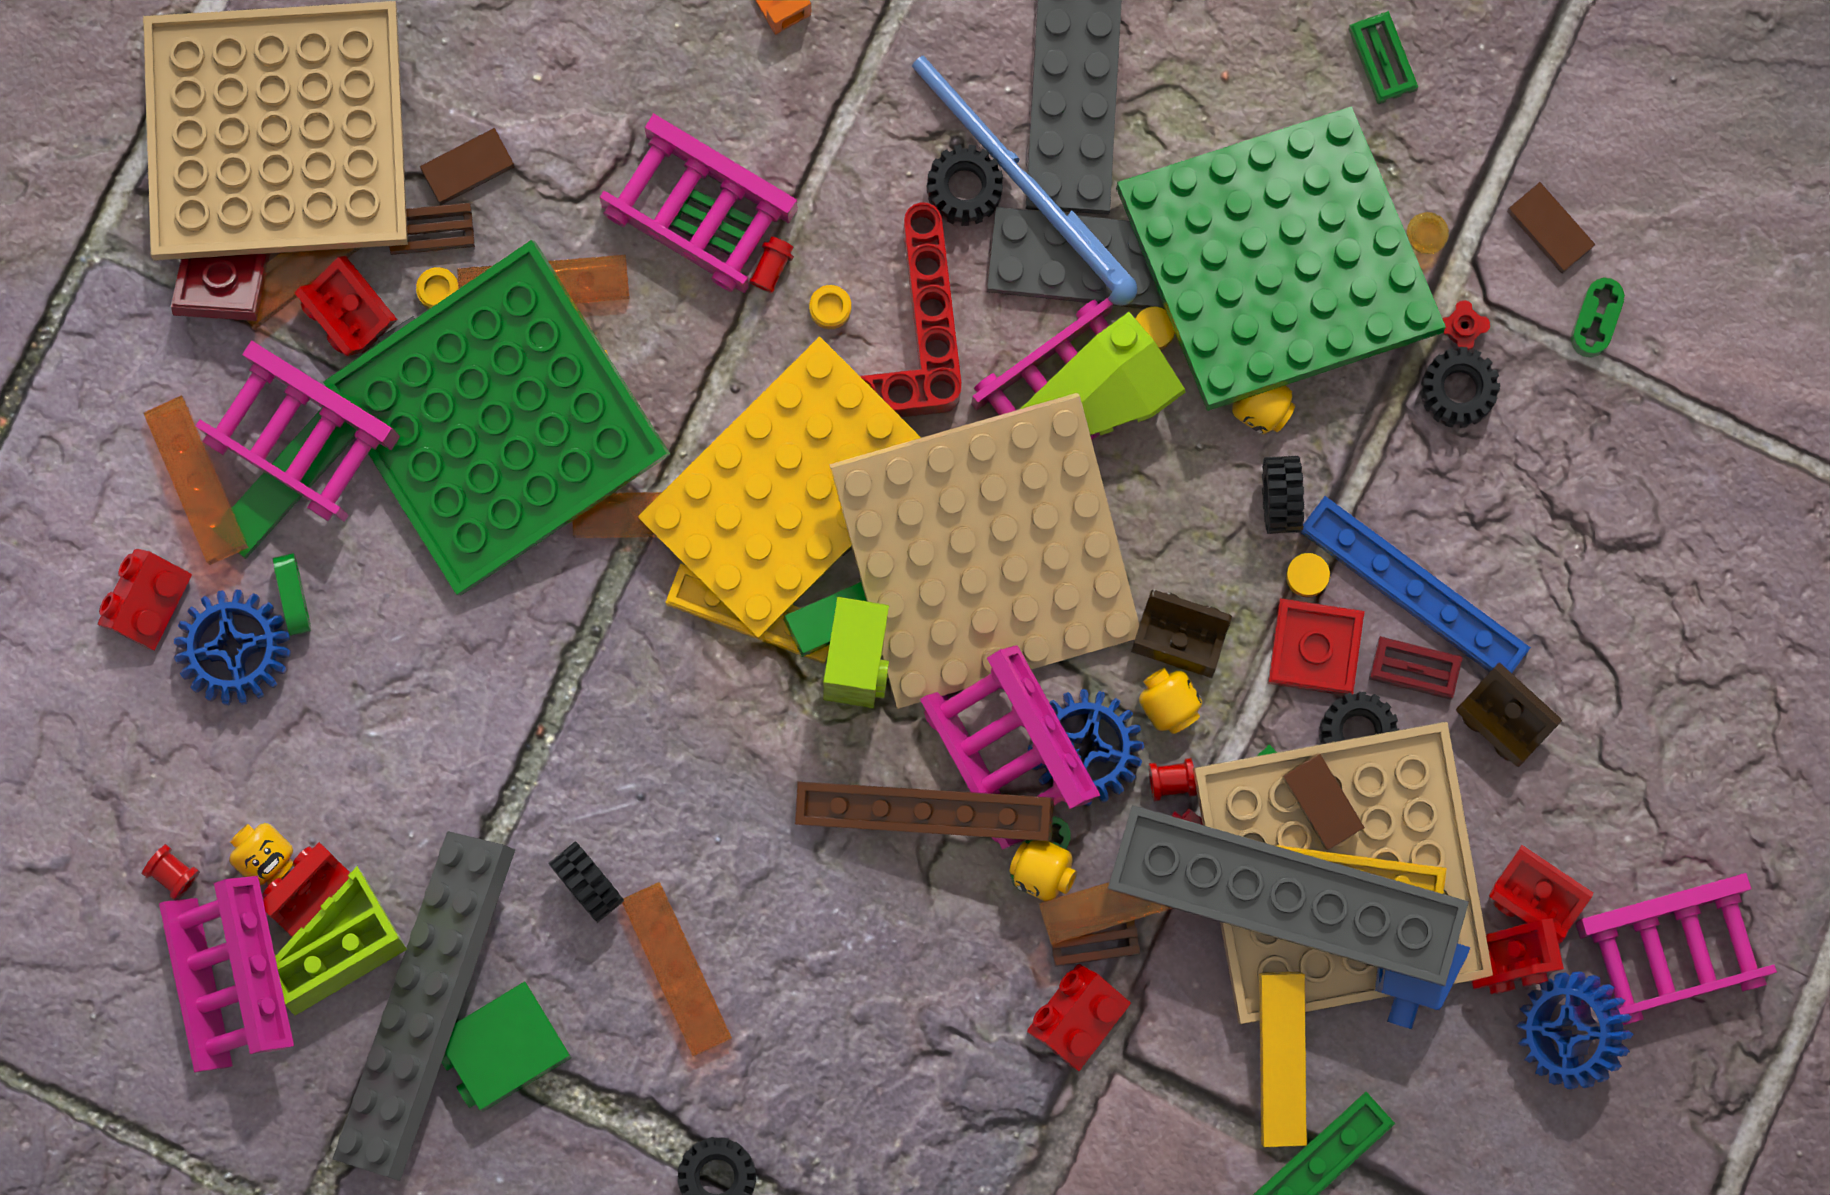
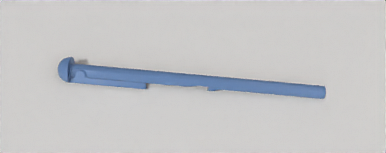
M919 57L912 65L914 70L986 151L997 160L1003 170L1112 291L1108 300L1119 306L1131 303L1137 295V284L1134 278L1128 274L1072 210L1066 216L1041 186L1017 165L1020 160L1019 157L1000 142L926 57Z

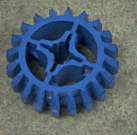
M236 589L234 591L232 602H228L226 593L221 590L217 592L219 604L213 606L210 599L204 596L201 598V602L206 608L204 612L200 614L194 607L188 609L187 612L195 620L193 624L186 621L179 622L178 627L183 632L188 633V637H177L174 639V644L179 648L187 649V651L178 653L174 658L177 664L190 663L183 668L180 675L184 680L197 676L191 684V689L195 693L208 685L205 692V698L208 701L212 702L217 697L219 691H222L221 701L224 705H230L233 693H237L239 702L244 705L248 703L246 691L252 689L258 699L264 697L262 689L258 686L263 681L271 688L277 686V682L270 675L272 670L279 674H285L287 668L282 663L276 661V659L291 656V651L288 648L278 646V644L290 640V635L288 631L275 632L285 621L281 615L268 619L274 610L270 602H267L257 610L260 602V597L257 594L253 593L248 598L246 604H243L244 595L241 590ZM233 615H243L252 618L263 627L265 634L255 636L254 633L243 634L238 632ZM220 619L218 636L213 641L204 643V647L199 648V643L205 630L214 621ZM229 631L238 644L243 645L241 650L237 649L239 653L235 655L236 664L230 655L222 650L224 645L228 646L226 642L230 640ZM266 647L265 656L261 664L254 672L245 677L247 658L256 652H261V648ZM210 659L211 662L223 661L227 663L232 680H221L209 675L202 668L200 661Z
M1082 689L1079 694V703L1076 704L1069 692L1064 693L1063 702L1065 708L1062 709L1054 700L1049 702L1060 723L1075 715H1088L1084 729L1078 733L1066 732L1073 746L1074 743L1081 744L1083 739L1086 738L1089 728L1092 729L1090 739L1093 741L1092 746L1097 747V752L1091 751L1088 757H1085L1083 762L1085 768L1087 769L1094 762L1107 763L1109 761L1118 764L1107 776L1093 781L1100 793L1099 800L1101 803H1105L1109 800L1107 787H1110L1117 795L1123 793L1124 789L1118 781L1119 777L1129 783H1132L1135 779V775L1126 766L1139 768L1142 764V760L1139 757L1130 755V752H1138L1144 748L1143 742L1130 741V737L1140 733L1141 728L1139 725H1132L1126 728L1124 724L1131 719L1133 713L1127 710L1120 716H1117L1114 713L1120 705V700L1117 698L1112 700L1109 708L1102 706L1105 698L1104 692L1099 691L1096 695L1095 703H1089L1088 691ZM1100 719L1106 721L1116 732L1121 751L1112 749V745H1108L1100 739L1098 734ZM1033 744L1028 746V751L1033 748ZM1041 763L1032 770L1046 768L1047 772L1038 780L1041 785H1045L1053 777L1046 765ZM1090 801V802H1088L1087 804H1084V805H1085V806H1090L1091 803H1092V801Z
M1581 971L1572 972L1570 976L1566 972L1558 973L1554 976V980L1548 979V982L1540 983L1541 990H1532L1528 993L1533 1004H1526L1520 1008L1528 1019L1527 1021L1519 1022L1516 1026L1521 1030H1526L1527 1038H1522L1517 1044L1523 1047H1530L1531 1051L1524 1060L1528 1063L1538 1061L1535 1074L1539 1076L1549 1074V1083L1553 1085H1559L1563 1082L1565 1088L1575 1089L1579 1084L1583 1088L1593 1087L1595 1080L1605 1082L1610 1078L1608 1070L1618 1071L1622 1067L1617 1056H1627L1630 1052L1622 1044V1040L1631 1039L1634 1035L1629 1030H1623V1023L1630 1021L1632 1016L1620 1014L1619 1008L1623 1006L1626 1000L1621 997L1611 999L1614 986L1606 984L1600 987L1601 977L1592 975L1586 978L1585 973ZM1566 997L1565 1005L1561 1006L1560 1016L1557 1020L1550 1021L1555 1007ZM1590 1008L1594 1010L1599 1023L1593 1019ZM1577 1026L1578 1031H1587L1588 1033L1572 1034V1030L1562 1029V1027ZM1551 1038H1553L1556 1041L1559 1048V1053L1555 1049ZM1600 1039L1596 1052L1584 1063V1055H1588L1589 1045L1593 1040Z

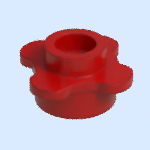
M1466 300L1459 301L1455 305V311L1449 317L1443 318L1446 326L1443 334L1448 335L1450 340L1457 344L1458 348L1468 347V350L1472 349L1476 338L1480 334L1487 333L1490 329L1489 319L1485 316H1479L1473 310L1472 304ZM1467 322L1469 327L1463 329L1461 323Z

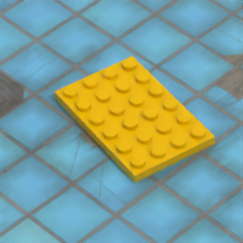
M819 336L638 518L760 638L851 547L829 464L921 437Z

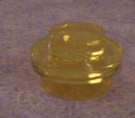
M1424 212L1412 218L1408 224L1406 234L1415 251L1428 255L1437 253L1445 246L1449 237V229L1441 216L1431 212Z

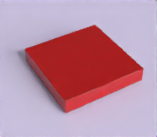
M1280 598L1267 684L1338 695L1353 694L1365 611Z

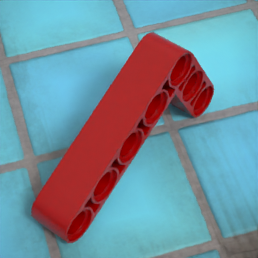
M920 202L912 205L907 210L903 231L919 370L860 376L900 417L951 411L960 400L962 386L942 217L934 205ZM923 217L931 220L934 228L929 233L919 234L913 230L911 223L915 219ZM931 258L936 261L939 269L934 274L924 275L917 270L916 264L921 259ZM936 299L941 302L944 310L937 316H928L921 310L920 306L926 300ZM940 340L948 346L949 351L943 357H933L926 351V345L931 341ZM945 381L953 387L954 393L949 398L939 399L931 393V386L936 382ZM895 386H904L909 389L912 397L906 403L899 404L893 402L889 398L888 393Z

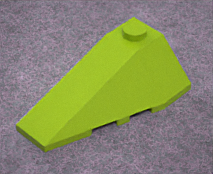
M1127 312L1097 334L1020 409L1078 393L1081 398L1090 435L1100 433L1101 436L1113 432V427L1137 419L1138 422L1152 418L1186 393L1155 341L1131 313Z

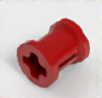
M1192 758L1185 759L1184 763L1166 766H1157L1156 763H1149V781L1154 802L1160 801L1162 796L1184 793H1187L1190 797L1197 795Z
M165 844L150 858L141 874L146 878L152 876L171 892L170 897L173 900H179L195 882L200 871L195 867L189 869L171 854L172 849Z

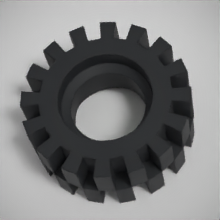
M956 145L953 151L944 150L941 152L939 159L935 158L928 173L927 193L929 195V203L939 210L941 217L943 215L947 217V222L951 224L959 221L962 222L961 226H969V222L975 221L976 224L983 222L985 216L990 217L994 213L995 207L999 205L1001 200L1003 174L1002 170L999 171L998 169L999 163L995 158H989L988 151L984 149L981 152L977 151L975 145H969L968 149H962L961 145ZM959 171H971L980 179L981 191L973 199L961 200L950 192L949 180Z
M1460 347L1458 351H1454L1451 348L1446 350L1444 354L1436 356L1426 369L1421 381L1422 390L1420 395L1421 399H1425L1426 402L1424 408L1427 412L1432 411L1434 420L1439 422L1441 419L1446 422L1445 426L1451 428L1454 424L1460 425V428H1466L1471 423L1475 425L1480 422L1495 405L1498 399L1497 394L1500 391V383H1497L1498 371L1491 368L1493 362L1488 357L1486 360L1481 358L1482 352L1474 350L1473 353L1468 352V347ZM1453 373H1465L1474 380L1476 393L1473 399L1465 403H1457L1446 395L1444 382Z
M1265 457L1262 467V495L1267 534L1302 532L1304 527V487L1300 457Z
M1360 691L1357 694L1348 693L1332 703L1326 711L1319 727L1321 728V734L1319 735L1320 743L1326 744L1345 740L1343 726L1346 720L1353 716H1363L1369 719L1374 725L1375 734L1399 730L1396 725L1398 719L1396 714L1393 715L1390 711L1392 707L1387 702L1385 704L1381 702L1379 696L1375 694L1369 696L1366 695V692Z
M576 841L548 863L597 923L624 902L619 892Z
M710 1137L703 1141H698L686 1151L679 1164L677 1180L682 1195H752L756 1183V1171L751 1156L739 1143L729 1140V1138ZM712 1160L725 1161L734 1171L732 1186L721 1194L709 1193L702 1187L700 1182V1172L703 1166Z

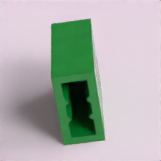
M524 981L455 1023L442 1064L446 1071L455 1068L463 1081L456 1088L467 1106L471 1108L477 1105L481 1112H485L572 1057L529 986Z

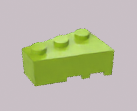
M837 597L823 682V700L874 708L876 697L884 699L889 661L882 660L889 605Z
M358 866L348 875L349 879L333 897H328L320 906L321 910L305 928L301 927L275 956L285 1005L294 1016L407 950L372 887Z

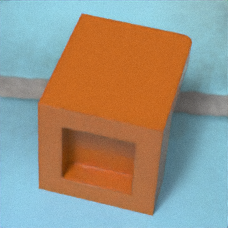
M755 0L775 35L811 16L810 0Z

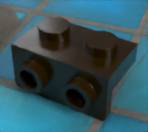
M1151 590L1131 652L1213 678L1232 616L1221 612L1215 607L1203 606L1181 599L1172 593Z
M1500 662L1456 708L1457 713L1462 716L1464 723L1471 730L1479 732L1494 746L1495 751L1500 757L1511 761L1517 767H1520L1562 722V719Z

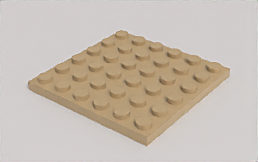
M396 1L143 16L150 247L153 260L408 245Z
M1078 393L829 464L867 602L889 605L882 658L889 661L888 680L897 709L919 703L921 698L929 694L938 692L943 696L970 687L991 674L992 667L987 657L1000 649L1018 645L1032 670L1135 640L1139 621L1083 405Z
M1448 722L1193 768L1204 826L1270 845L1447 868L1443 894L1469 901L1458 944L1468 946L1470 950L1454 984L1493 975ZM1318 753L1323 757L1365 827L1330 850L1324 848L1282 778L1283 774ZM1220 922L1238 1023L1240 1024L1260 1021L1259 973L1303 972L1305 974V1012L1390 996L1375 991L1377 967Z

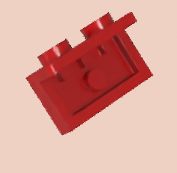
M346 255L337 257L311 284L300 286L294 292L301 301L300 305L304 313L321 325L328 334L327 340L336 351L346 356L366 352L378 340L377 338L382 336L398 320Z
M135 549L132 554H128L122 561L118 571L120 579L114 591L108 593L100 605L99 614L101 617L98 625L105 629L113 630L141 646L155 651L192 574L150 551Z
M320 842L313 848L309 846L302 850L293 861L292 865L294 868L283 880L281 878L275 879L262 894L265 912L291 937L301 927L305 928L321 910L320 906L328 897H333L349 879L348 875L351 873Z
M1523 845L1520 846L1494 883L1489 897L1495 900L1493 902L1494 906L1509 917L1517 915L1527 923L1553 918L1559 944L1563 942L1568 930L1593 896L1592 891Z
M1553 918L1542 919L1486 934L1493 975L1472 980L1473 989L1489 987L1490 995L1516 990L1515 981L1522 980L1523 987L1548 982L1547 973L1563 970L1564 967Z
M1078 964L1062 978L1059 989L1049 1002L1036 1012L1033 1023L1027 1029V1032L1035 1039L1044 1043L1072 1068L1080 1071L1130 1006L1131 1002L1099 974Z

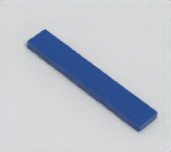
M1324 496L1303 524L1304 527L1302 532H1300L1488 672L1500 662L1512 673L1531 648L1328 497Z

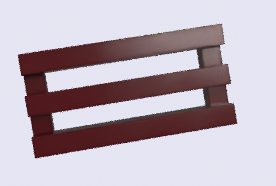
M1381 636L1378 638L1369 680L1450 700L1453 699L1463 657ZM1388 649L1452 665L1451 670L1447 672L1384 656L1385 651ZM1383 665L1447 681V687L1381 671Z

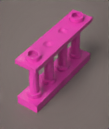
M653 113L645 126L646 138L650 140L648 145L651 148L618 198L605 190L602 192L599 198L601 207L605 209L604 216L621 227H625L627 223L713 274L711 280L721 288L729 292L736 288L745 294L749 283L748 277L740 273L741 269L772 221L777 222L780 218L788 224L798 210L797 199ZM671 154H674L685 161L684 167L686 170L653 220L634 209L633 205L664 157L669 158ZM709 175L722 183L720 185L722 191L691 240L687 241L668 228L700 178L705 179ZM745 197L757 204L755 209L758 213L726 263L704 251L735 201H741Z
M1108 298L1100 304L1095 299L1087 303L1075 314L1078 320L998 378L992 373L981 380L974 387L977 393L972 396L971 405L977 411L989 402L999 415L1016 411L1003 391L1023 377L1036 394L1047 383V380L1038 370L1037 366L1056 352L1063 362L1067 364L1078 353L1070 342L1089 328L1097 335L1110 326L1105 317L1111 313L1113 303ZM1100 433L1090 435L1091 440L1098 437Z
M251 340L242 355L252 364L249 369L252 374L216 429L199 419L195 426L206 435L202 442L222 455L229 449L311 501L307 508L326 521H329L332 515L345 522L349 515L335 504L370 449L376 450L378 445L381 444L387 449L392 450L400 436L387 424ZM275 378L287 386L284 391L287 395L252 449L248 450L230 437L266 382L271 384ZM311 400L322 407L319 415L322 417L287 471L283 472L265 459L300 405L306 406L308 401ZM346 422L357 429L354 435L357 439L322 493L318 494L300 481L335 427L341 428L342 424Z
M1018 645L1000 649L987 657L992 667L991 674L949 699L947 695L941 696L936 692L920 699L925 708L924 714L927 722L939 733L970 792L1001 794L999 790L1001 787L1042 763L1048 768L1054 782L1053 787L1038 796L1054 797V806L1063 801L1072 809L1087 804L1100 796L1099 791ZM999 688L1003 689L1012 703V711L969 736L958 714ZM1019 726L1025 727L1033 741V748L990 774L978 751ZM991 837L1000 844L1002 850L1025 841L1024 839Z
M1747 873L1583 918L1575 923L1580 939L1592 936L1594 944L1599 943L1610 983L1614 986L1615 998L1621 997L1626 1000L1623 1006L1619 1008L1620 1014H1629L1632 1018L1630 1021L1623 1023V1026L1644 1020L1642 1011L1740 984L1742 992L1767 985L1765 977L1777 973L1775 964L1758 969L1738 903L1742 902L1740 894L1751 890ZM1715 902L1717 909H1722L1741 974L1720 980L1716 979L1697 917L1698 914H1701L1699 906ZM1674 913L1676 921L1681 920L1700 983L1698 986L1677 992L1675 991L1656 926L1660 925L1658 917ZM1633 925L1635 932H1640L1659 997L1634 1003L1615 940L1616 937H1619L1617 929Z
M258 876L224 879L214 883L217 900L199 906L197 898L159 903L194 1073L232 1067L230 1050L248 1045L250 1054L284 1050L294 1046ZM221 917L226 942L208 948L203 923ZM230 960L235 985L217 991L212 966ZM239 1002L244 1028L226 1033L221 1008Z

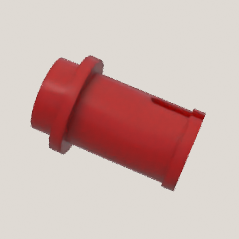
M771 236L769 242H764L762 245L765 250L753 276L749 279V283L765 292L773 294L787 261H792L794 258L791 254L794 247L784 240Z

